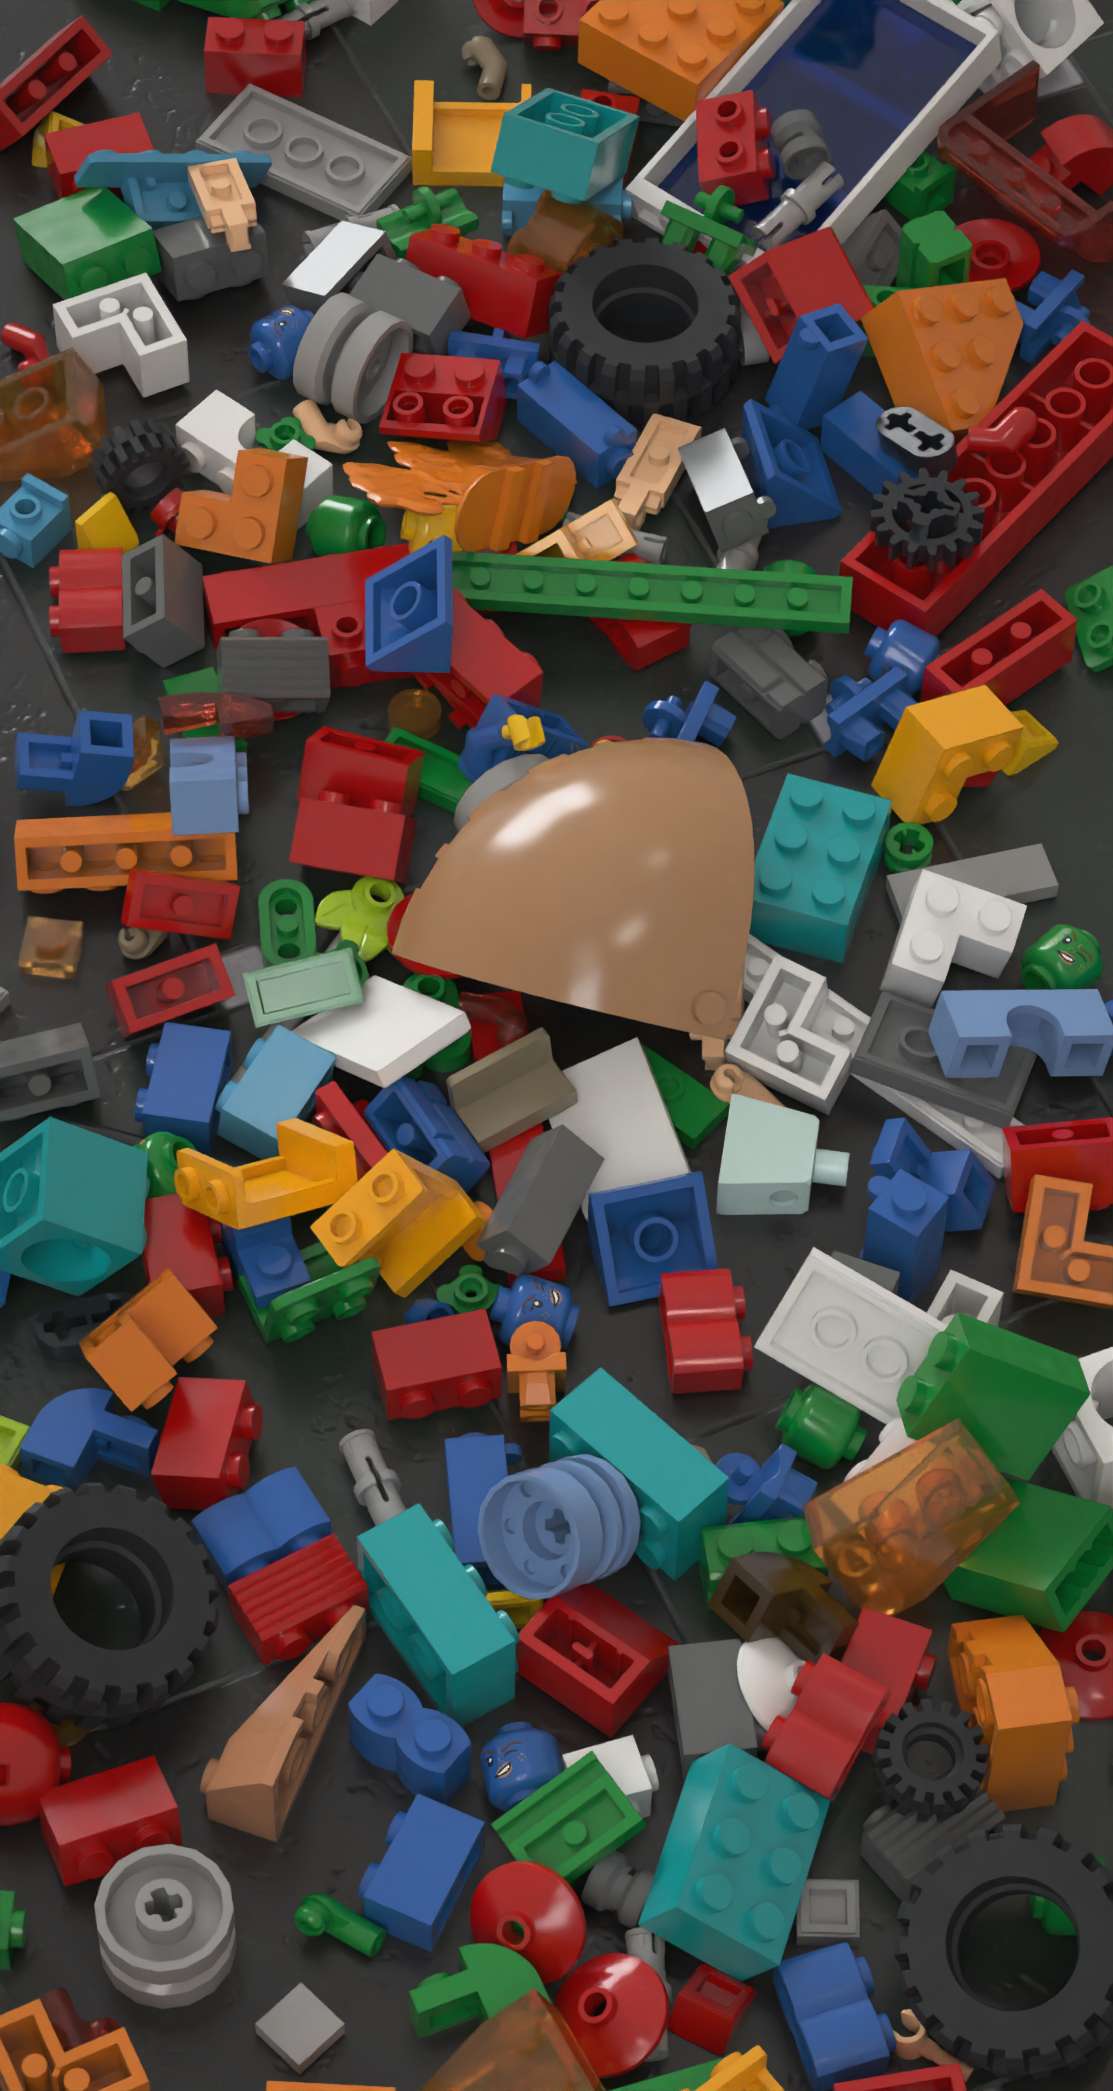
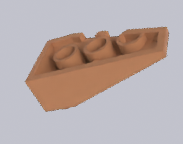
M353 1605L229 1738L220 1760L216 1758L210 1759L200 1785V1793L206 1795L209 1820L277 1843L366 1640L365 1608Z

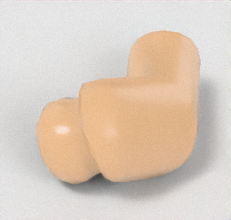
M311 399L299 403L293 409L294 417L301 421V429L306 435L314 437L315 449L345 455L359 447L363 430L354 419L349 418L347 422L345 419H341L337 424L327 423L316 402Z
M725 1063L720 1065L711 1078L710 1086L713 1094L719 1100L728 1102L729 1105L731 1095L737 1094L785 1107L756 1077L742 1071L736 1064Z

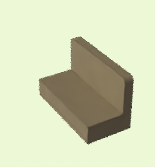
M539 1028L456 1072L446 1080L450 1106L483 1153L577 1103L576 1090L553 1060L550 1036L544 1028Z

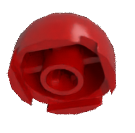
M0 1703V1826H11L28 1823L39 1817L38 1798L52 1788L59 1786V1783L68 1782L71 1771V1756L68 1746L59 1745L55 1728L41 1712L26 1705Z

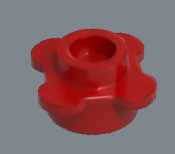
M178 487L168 493L149 516L160 527L155 533L156 537L162 534L165 535L169 530L176 535L182 494Z

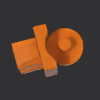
M531 1321L524 1323L516 1329L511 1337V1354H507V1392L519 1393L520 1422L550 1421V1410L556 1405L555 1392L566 1391V1352H560L561 1342L559 1335L553 1327L545 1322Z

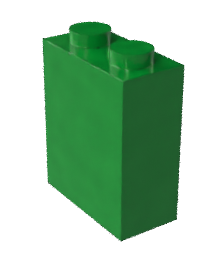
M90 187L13 218L23 262L64 300L143 273H147L148 277L162 272L152 227L106 187Z
M957 1312L946 1329L936 1334L933 1338L928 1355L914 1375L908 1376L903 1381L896 1402L908 1438L1028 1481L1091 1393L1078 1357Z
M997 1475L948 1539L941 1545L940 1549L933 1556L932 1561L952 1600L1005 1616L1024 1615L1029 1623L1064 1633L1113 1569V1511L1110 1506Z

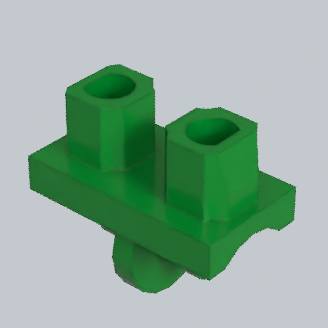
M725 185L716 188L712 195L702 191L698 192L694 204L705 209L704 216L666 200L660 213L669 218L661 244L671 246L674 241L686 245L689 248V252L692 253L700 234L712 238L705 256L713 261V268L719 266L727 276L732 274L743 252L754 256L759 242L724 226L727 220L739 224L744 217V210L734 206V190Z
M426 186L415 189L412 195L413 205L376 220L377 229L386 232L397 259L406 258L410 234L431 229L433 224H446L456 227L461 231L460 236L462 237L479 229V218L475 213L470 212L466 208L454 187L436 195Z

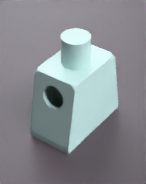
M732 1094L718 1180L716 1214H803L809 1208L812 1182L846 1187L850 1153L817 1149L820 1120L815 1115L750 1097Z

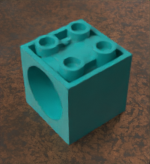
M52 1117L46 1119L0 1153V1270L79 1297L142 1255L147 1239V1231L144 1227L145 1200L150 1189V1180L147 1177L148 1152Z

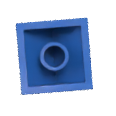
M753 399L748 400L743 405L741 437L746 439L750 447V453L742 460L755 498L768 496L773 499L776 505V513L768 519L767 528L836 518L842 513L818 437Z
M446 535L439 537L365 580L366 667L370 670L450 673L453 635L452 539Z
M701 1171L589 1194L587 1239L609 1307L658 1297L660 1273L718 1269L703 1173Z

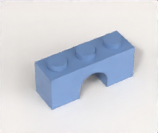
M235 736L170 739L171 767L169 784L173 835L239 832L238 814H249L247 755L246 752L236 753Z
M1098 989L941 991L928 1029L930 1039L946 1078L999 1077L1009 1046L1024 1047L1038 1054L1045 1062L1051 1077L1103 1076L1113 1049V1024Z

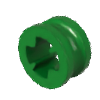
M908 822L893 826L887 832L885 838L883 858L887 868L896 874L929 867L934 845L932 835L920 824ZM910 845L916 847L917 852L915 849H912L911 854L908 855L901 853L900 848L904 851L905 846Z

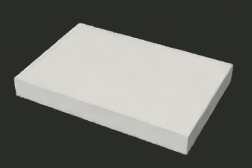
M374 975L366 980L362 987L365 998L364 1002L319 1012L292 1030V1032L337 1056L335 1067L378 1086L387 1088L463 1036L471 1029V1025L464 1011Z
M638 1037L562 1071L576 1090L577 1103L548 1118L553 1129L563 1124L605 1158L581 1203V1208L587 1222L590 1193L692 1173L647 1055Z
M813 1247L754 1347L887 1425L896 1417L901 1416L896 1399L903 1381L908 1376L914 1375L928 1355L933 1338L939 1332L944 1331L948 1325Z

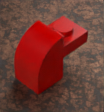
M1074 115L1061 119L1041 132L1047 143L1013 172L1033 205L1043 213L1080 181L1100 196L1113 185V129L1101 119L1092 115Z

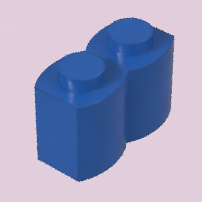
M296 1466L281 1470L264 1478L245 1493L224 1499L207 1508L191 1520L193 1539L196 1545H204L211 1559L208 1564L227 1594L228 1585L332 1534L329 1517Z
M375 1674L348 1703L349 1736L357 1752L371 1764L384 1770L397 1772L402 1784L414 1796L418 1793L446 1805L471 1777V1742L464 1729L449 1716L436 1710L423 1708L416 1694L399 1680L387 1675Z
M846 1941L782 1960L780 1965L774 1969L773 1983L813 2091H826L833 2089L835 2083L865 2079L886 2073L890 2058L889 2052L896 2050V2041L887 2015L885 2013L876 2015L868 1998L869 1994L874 1993V1982L866 1959L863 1956L855 1958Z

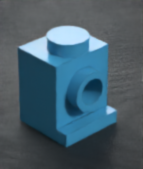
M27 473L21 479L22 487L0 507V553L11 559L16 558L34 568L72 530L69 496Z

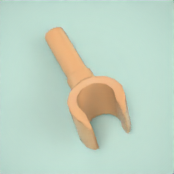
M911 2009L903 2010L901 2012L902 2024L909 2031L916 2033V2035L902 2037L893 2031L896 2041L894 2053L905 2060H915L923 2056L940 2066L960 2063L964 2081L967 2082L974 2068L961 2062L956 2056L940 2047V2044L930 2039L926 2029L920 2024Z

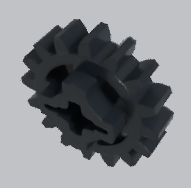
M920 468L918 478L914 479L906 472H900L898 485L886 480L882 485V494H874L869 530L875 532L874 544L876 547L889 546L887 558L891 561L899 558L901 555L906 557V568L912 569L917 561L925 562L928 571H934L936 561H943L949 568L955 567L956 554L969 559L972 556L973 545H980L982 540L985 508L978 506L979 493L969 492L965 494L966 480L962 478L953 484L947 482L948 472L944 470L938 474L937 478H930L926 468Z

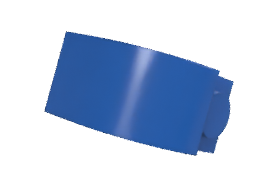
M79 710L71 737L18 732L14 745L16 788L65 792L66 806L94 804L113 796L127 782L134 760L132 715Z
M906 1118L886 1119L869 1164L878 1176H884L891 1180L902 1169L949 1196L945 1232L982 1228L997 1184L971 1149L932 1153Z
M289 1216L240 1230L220 1222L221 1244L228 1257L236 1281H238L240 1275H243L257 1310L270 1306L271 1301L312 1282L293 1238Z
M83 1388L64 1393L49 1402L39 1412L20 1446L24 1478L45 1486L67 1487L75 1493L86 1482L96 1461L100 1460L151 1479V1472L159 1447L158 1430L152 1428L147 1422L131 1415L117 1416L113 1391L100 1388Z

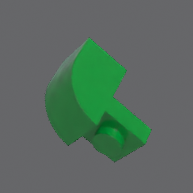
M478 1943L459 1947V1973L454 1975L448 1972L434 1974L419 1983L416 1989L409 1991V2015L418 2039L478 2017L496 2061L549 2042L553 2040L552 2037L555 2035L556 2012L537 1971L520 1954L500 1945Z

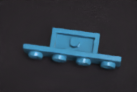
M100 150L86 157L75 174L74 179L76 187H121L124 203L151 226L153 230L203 216L189 185L187 166L236 158L248 187L253 188L258 186L272 166V161L269 154H252L246 150L235 151L230 154H207V152L202 150L189 151L185 154H163L158 150H147L141 153H116L113 150Z

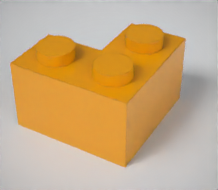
M986 685L907 706L871 786L882 798L892 800L891 809L904 823L911 822L921 825L931 821H942L956 808L957 797L967 777L988 771H998L1012 760L1015 754L1014 748L1024 726Z

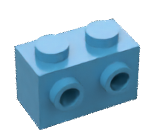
M278 1024L267 1041L259 1038L250 1049L243 1064V1068L247 1069L240 1082L236 1083L230 1080L220 1094L215 1106V1110L221 1113L217 1135L262 1160L279 1156L276 1123L293 1118L306 1121L316 1106L315 1090L331 1083L337 1056Z

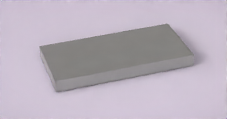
M250 83L195 142L196 150L205 151L207 154H230L240 150L250 151L252 154H269L272 166L260 181V184L340 221L344 215L354 213L358 217L377 211L412 171L411 156Z

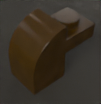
M755 1552L732 1557L708 1603V1606L747 1643L779 1636L804 1661L809 1660L814 1664H817L823 1653L839 1661L859 1625V1622L827 1594L833 1583L832 1580L814 1567L798 1559L774 1552Z

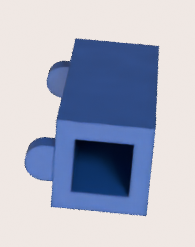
M840 303L799 316L765 397V401L769 405L768 409L805 430L821 426L823 415L841 403L868 341L867 336Z
M543 361L536 362L530 368L528 378L517 385V420L557 455L569 457L574 463L575 470L597 489L618 477L627 459L634 455L632 450L636 445L637 429L556 361L549 365H546Z
M860 390L823 415L820 446L827 456L873 495L882 494V485L886 480L898 485L900 472H906L912 479L918 478L919 474L893 459L880 448L876 421L885 410Z
M900 1169L891 1180L884 1176H874L868 1182L867 1194L874 1202L868 1208L864 1247L860 1251L859 1259L900 1272L897 1296L913 1305L939 1272L949 1196Z
M474 1432L464 1434L459 1438L445 1439V1475L450 1531L455 1544V1551L453 1552L464 1567L471 1564L478 1571L486 1590L507 1589L494 1577L482 1555L477 1529L480 1506L491 1487L508 1476V1465H515L522 1461V1450L518 1444L505 1443L504 1435L488 1436L484 1433Z

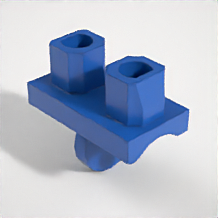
M1072 269L1063 280H1060L1041 271L1032 281L1028 290L1027 301L1037 306L1036 310L1019 301H1015L1024 323L1018 339L1021 342L1019 352L1021 359L1032 364L1051 342L1057 346L1082 320L1090 324L1088 320L1091 315L1090 311L1085 306H1081L1077 297V289L1084 283V275Z
M495 327L492 336L451 330L448 338V356L496 359L501 361L506 398L517 399V385L528 378L530 368L539 361L541 344L507 339V332Z
M895 666L873 683L866 677L856 682L845 675L831 682L830 694L833 700L825 706V710L828 713L827 722L831 730V738L825 742V749L835 758L848 750L864 762L878 754L885 740V733L878 727L886 722L896 730L905 708L918 704L906 692L908 675L898 666Z
M705 680L695 701L690 702L685 711L680 709L682 701L678 697L669 696L666 701L650 702L643 712L642 721L648 731L651 732L649 738H676L697 742L695 738L699 735L720 747L730 732L737 716L713 702L719 688Z
M781 1444L761 1468L754 1459L742 1453H729L718 1461L715 1466L729 1477L727 1502L734 1505H744L728 1524L786 1518L789 1521L793 1517L802 1515L809 1504L817 1482L791 1468L797 1451Z

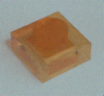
M143 715L133 723L134 760L128 780L122 787L125 791L130 790L164 766L160 723L146 715Z
M28 916L18 960L20 973L75 979L84 937L83 922Z

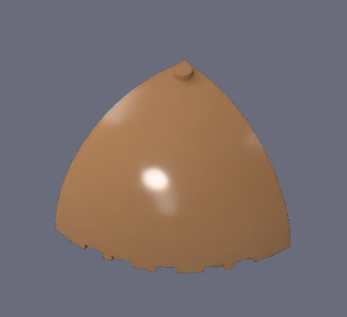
M644 737V739L622 742L606 741L595 744L593 748L581 750L570 755L562 754L528 770V775L519 779L504 791H496L467 817L470 821L460 830L450 844L444 843L435 855L438 858L436 864L421 889H415L402 918L392 950V954L531 995L726 1041L746 956L754 895L753 828L749 803L741 778L730 759L718 748L705 743L676 738Z

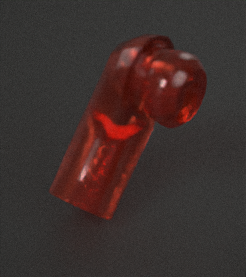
M461 991L458 1009L466 1013L468 1021L498 1025L496 1040L499 1045L507 1046L524 1037L526 1029L530 1030L529 1018L507 999Z
M65 1988L53 1989L40 1997L64 2052L121 2028L119 2023L109 2016L104 2021L101 2018H95L93 2021L79 2019Z

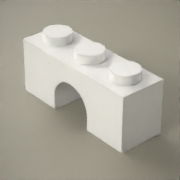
M216 389L175 424L176 438L190 461L191 467H188V470L194 473L199 472L219 485L225 494L231 495L238 450L257 448L255 441V414ZM293 439L279 452L308 457L298 530L307 522L311 512L316 510L317 506L326 497L334 495L333 465Z

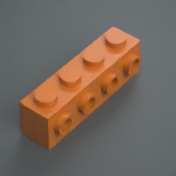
M171 812L16 821L14 845L18 891L31 890L34 893L49 894L66 888H86L92 891L111 890L118 886L127 885L130 868L221 881L238 880L236 832L173 835Z

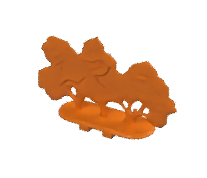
M451 440L445 442L448 445L449 451L438 450L419 443L387 442L391 450L396 453L394 455L396 462L411 470L373 463L347 462L342 465L344 472L350 476L348 480L352 486L367 493L368 499L380 507L400 508L422 516H434L444 512L445 508L442 505H458L454 532L457 543L464 551L476 552L487 548L498 552L509 549L511 542L519 541L524 544L537 542L539 535L553 529L562 519L570 504L575 484H577L575 466L569 457L558 455L539 459L513 456L507 448L503 447L499 442L492 440L483 442ZM424 493L436 494V495H443V496H447V497L441 498V497H437V496L427 495V494H424Z

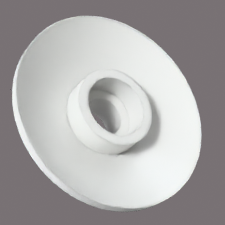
M779 1636L750 1643L744 1641L737 1658V1674L742 1694L750 1711L766 1731H768L777 1715L787 1719L794 1708L798 1697L790 1693L791 1688L801 1668L806 1663Z

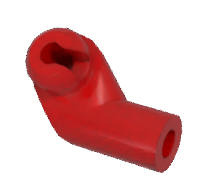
M14 322L7 324L2 330L1 340L5 346L23 353L26 360L18 365V372L24 373L20 377L22 382L31 387L37 386L41 381L47 382L52 376L54 366L43 335Z
M1021 406L1012 409L995 428L968 427L967 452L1015 454L1036 433L1038 427L1036 414L1031 409Z

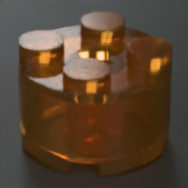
M545 190L540 195L536 204V211L529 219L525 228L517 230L511 237L507 252L514 256L526 254L539 257L545 261V267L564 274L565 272L568 273V267L581 256L586 259L589 258V252L594 248L604 244L607 248L613 247L615 236L623 240V225L618 219L587 200L581 201L579 204L564 203L552 198V191Z

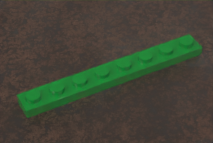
M452 552V587L462 593L472 609L849 634L853 577Z

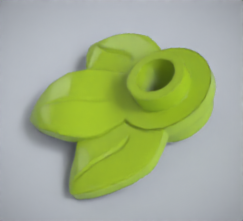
M370 876L362 877L355 883L352 890L336 891L327 895L317 909L315 924L330 930H340L341 940L348 939L354 941L359 947L358 955L366 963L383 952L385 948L392 954L386 936L387 923L394 907L404 899V894L394 881ZM371 895L379 896L386 902H377Z

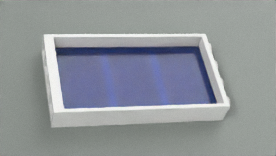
M792 0L705 98L710 99L753 90L761 108H769L773 123L781 115L797 109H807L814 112L817 116L822 130L821 137L827 142L831 152L832 160L830 165L836 169L822 182V185L829 178L833 179L838 173L842 176L844 185L815 210L816 217L809 224H801L780 245L826 227H832L842 245L1002 61L999 31L988 20L982 17L974 18L960 10L952 0ZM696 109L625 189L626 194L632 197L631 216L663 236L669 218L660 213L666 200L704 216L705 209L694 204L698 192H703L698 176ZM772 137L767 138V148L771 149L774 157L776 176L769 179L770 199L736 206L744 210L742 221L739 224L730 220L724 223V226L759 242L754 256L743 252L733 273L767 251L761 243L774 232V229L768 235H763L757 240L752 233V228L759 224L781 203L780 197L787 189H796L804 181L791 179L784 173L780 162L781 152L776 149ZM700 234L698 240L708 249L712 238Z

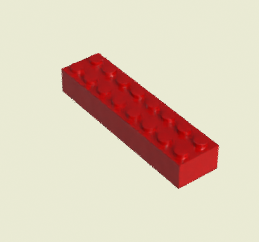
M1082 320L976 426L995 428L1012 409L1021 406L1031 409L1038 418V427L1033 437L1018 452L1010 455L967 452V435L956 445L958 463L948 473L947 482L953 484L962 478L966 480L965 494L978 492L980 495L978 506L985 508L982 540L980 545H973L972 556L967 559L956 554L955 567L952 568L945 565L943 561H936L934 571H928L925 562L917 561L916 565L909 569L906 568L907 558L902 555L895 560H889L887 558L889 546L876 547L874 544L875 532L870 531L840 561L839 576L853 577L851 611L888 631L894 621L903 619L937 637L1113 457V337Z

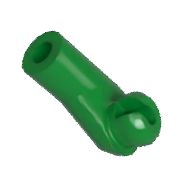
M324 1892L311 1893L305 1896L300 1902L301 1907L295 1911V1925L303 1934L318 1936L326 1932L371 1958L377 1954L386 1938L387 1930L349 1909Z

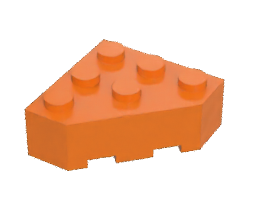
M600 0L579 19L578 63L685 122L695 111L696 101L704 100L784 10V2L780 0Z
M1006 278L896 291L861 317L862 324L895 408L911 407L948 429L954 435L955 445L968 434V427H976L995 408L1024 324Z
M1024 1615L951 1624L947 1656L960 1713L962 1710H965L971 1715L968 1723L970 1729L977 1725L981 1727L984 1735L980 1744H988L989 1755L985 1762L988 1766L980 1785L981 1790L985 1791L989 1799L994 1800L997 1808L1002 1809L1003 1812L1055 1805L1060 1781H1066L1068 1777L1065 1754L1072 1753L1074 1749L1071 1726L1079 1724L1080 1721L1079 1702L1075 1688L1073 1686L1065 1687L1060 1664Z

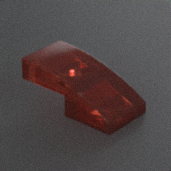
M206 692L158 697L159 715L164 735L217 724L219 736H235V740L274 732L272 705L254 698Z

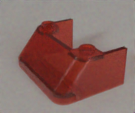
M1032 60L940 126L938 130L937 151L939 156L950 166L1050 243L1089 262L1106 263L1113 260V200L1096 211L1006 142V140L1035 121L1040 65Z

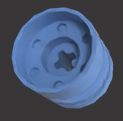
M589 1454L567 1456L555 1462L546 1463L539 1468H532L507 1476L490 1488L480 1506L477 1531L482 1555L494 1577L510 1592L533 1600L551 1598L573 1590L581 1584H589L597 1579L611 1576L627 1565L638 1546L641 1520L636 1497L625 1477L606 1460Z

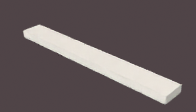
M749 934L744 967V1000L748 1003L751 1002L775 954H778L751 934ZM828 989L829 996L810 1031L850 1050L853 1060L870 1017ZM850 1073L957 1150L971 1149L984 1168L1000 1179L1004 1175L1002 1128ZM1013 1117L1009 1127L1022 1126L1024 1124Z

